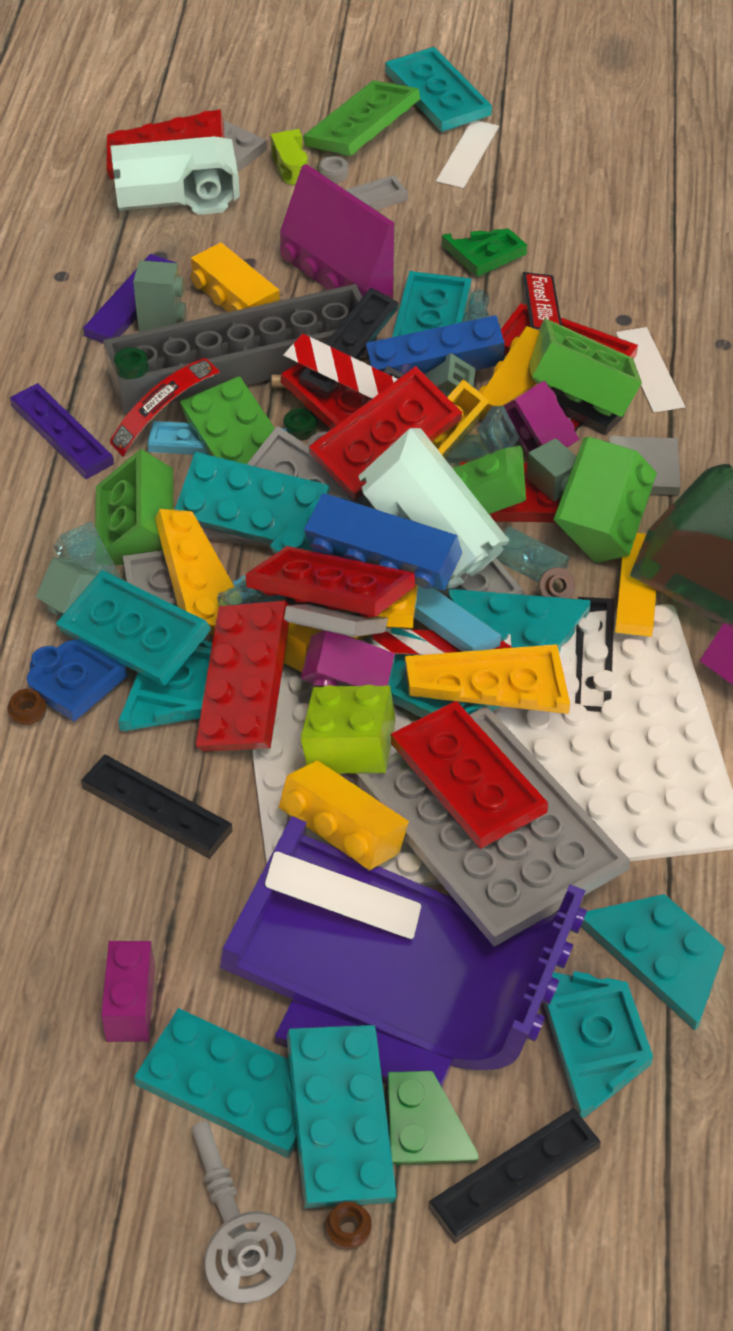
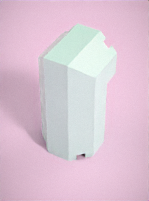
M205 137L111 146L118 211L189 205L192 207V211L198 215L223 213L228 208V203L232 199L235 201L240 196L239 176L232 139Z
M410 428L359 475L360 482H367L362 486V491L376 510L458 535L463 554L446 589L454 588L464 583L460 577L464 573L470 574L472 577L479 573L504 550L501 546L507 545L510 541L421 428Z

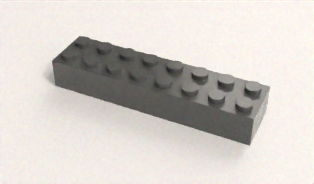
M353 284L103 340L107 371L123 413L130 412L151 389L165 378L188 364L203 358L208 359L220 373L196 383L175 397L171 402L186 399L238 376L248 385L270 380L271 375H281L284 371L298 364V362L283 355L302 333L325 344L362 299V295L357 285ZM131 347L143 350L147 354L149 369L144 376L137 379H124L116 374L114 367V356L116 353ZM366 350L359 359L367 357Z

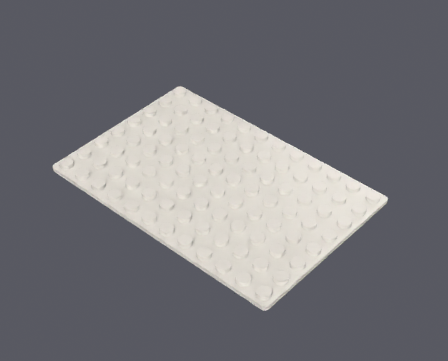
M655 605L652 637L616 633L617 609L614 610L612 672L605 670V659L608 655V648L606 646L607 610L589 612L586 618L583 617L580 620L578 628L584 632L581 705L575 703V693L579 689V680L576 678L577 655L575 653L577 626L575 627L574 635L567 643L561 646L559 653L571 704L569 714L503 706L492 711L625 853L630 862L733 850V789L677 611L673 605ZM601 621L603 623V627L600 631H598ZM367 636L361 641L372 645V636ZM283 663L271 748L252 749L266 864L291 818L290 815L278 808L286 776L306 766L301 734L313 691V683L302 680V672ZM594 676L593 684L596 689H590L586 686L585 682L588 677ZM612 690L611 699L604 702V691ZM393 704L396 718L394 732L421 719V717ZM584 706H600L602 708L601 712L587 711ZM392 745L389 756L397 753ZM338 773L361 789L357 784L356 773ZM307 827L305 828L304 835L336 848ZM403 840L398 855L379 865L381 868L424 886L441 884L405 840Z

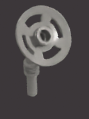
M207 1121L199 1122L192 1126V1131L207 1173L204 1176L205 1184H209L207 1190L211 1194V1202L217 1203L224 1224L213 1234L206 1248L204 1257L206 1277L212 1288L227 1300L237 1303H251L262 1300L275 1293L286 1282L293 1270L296 1260V1243L293 1234L281 1219L270 1213L253 1211L240 1214L234 1199L237 1191L233 1187V1179L229 1177L231 1174L230 1170L223 1167L209 1123ZM258 1222L254 1230H246L245 1223ZM274 1231L278 1233L281 1240L282 1251L280 1259L275 1258L276 1247L270 1235ZM262 1239H265L267 1244L266 1255L258 1243ZM217 1249H221L220 1261L226 1272L223 1278L219 1276L216 1269L215 1258ZM229 1250L236 1260L232 1266L228 1262ZM262 1269L269 1274L266 1279L257 1284L239 1286L241 1276H250Z

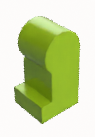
M299 129L270 134L272 159L284 182L296 185L301 167L305 164L308 165V157L306 152L303 151L302 134Z

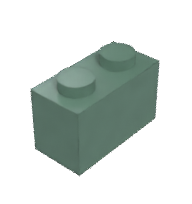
M139 260L133 280L139 332L185 322L187 304L181 301L185 282L184 277H179L178 263Z

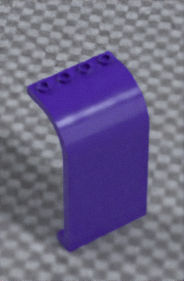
M291 816L223 946L220 963L221 969L335 1017L360 1026L375 1025L376 1031L452 1059L451 1066L470 1070L503 1068L512 1064L519 1057L526 1039L536 1041L545 1016L537 1012L541 1002L550 1005L560 981L552 977L556 966L564 969L574 945L566 941L570 931L578 934L587 909L580 907L585 890L569 884L563 901L554 914L494 947L454 898L379 866L369 871L339 849L304 835L307 822ZM281 852L420 903L421 910L414 937L409 939L266 887L265 882L274 853Z

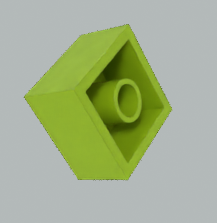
M328 685L313 687L301 734L306 766L318 760L336 773H386L391 750L390 734L394 732L396 724L390 685Z

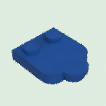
M70 640L57 648L54 646H44L37 649L31 657L27 682L29 689L38 692L40 697L45 700L46 705L75 722L128 675L125 665L81 640Z

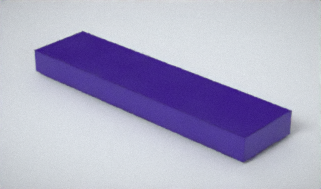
M149 254L144 260L176 263L153 254ZM136 270L83 327L85 337L103 343V340L121 336L137 318L133 284Z
M38 383L10 397L11 406L85 479L114 465L113 455Z
M292 1001L275 1034V1043L288 1048L287 1033L289 1029L360 1025ZM376 1031L383 1084L388 1085V1072L433 1071L441 1087H443L451 1068L452 1059Z

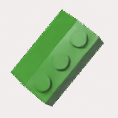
M544 318L529 363L533 380L537 384L545 380L550 389L553 386L564 391V395L575 402L584 400L591 403L597 411L604 415L611 416L613 413L623 417L642 384L634 359Z
M585 437L582 440L554 521L595 563L629 556L657 472L636 450L593 437Z
M520 445L499 450L452 468L488 514L526 501L523 449Z
M142 449L138 450L96 486L95 563L100 566L124 565L123 556L163 550L155 516L159 509L174 510L173 468Z

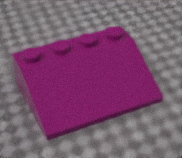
M303 165L280 230L281 257L304 272L306 276L311 277L324 286L327 290L356 284L362 297L371 287L393 299L394 222L309 165Z

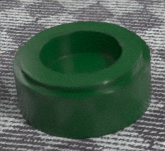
M132 347L120 350L114 356L116 374L124 379H137L144 376L149 369L147 354L141 349Z
M294 409L284 416L283 427L298 440H307L317 432V417L310 410Z

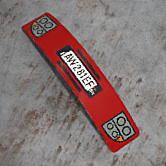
M206 358L177 370L151 389L130 410L111 437L110 444L124 457L138 434L163 407L191 386L208 377L219 374L220 371Z

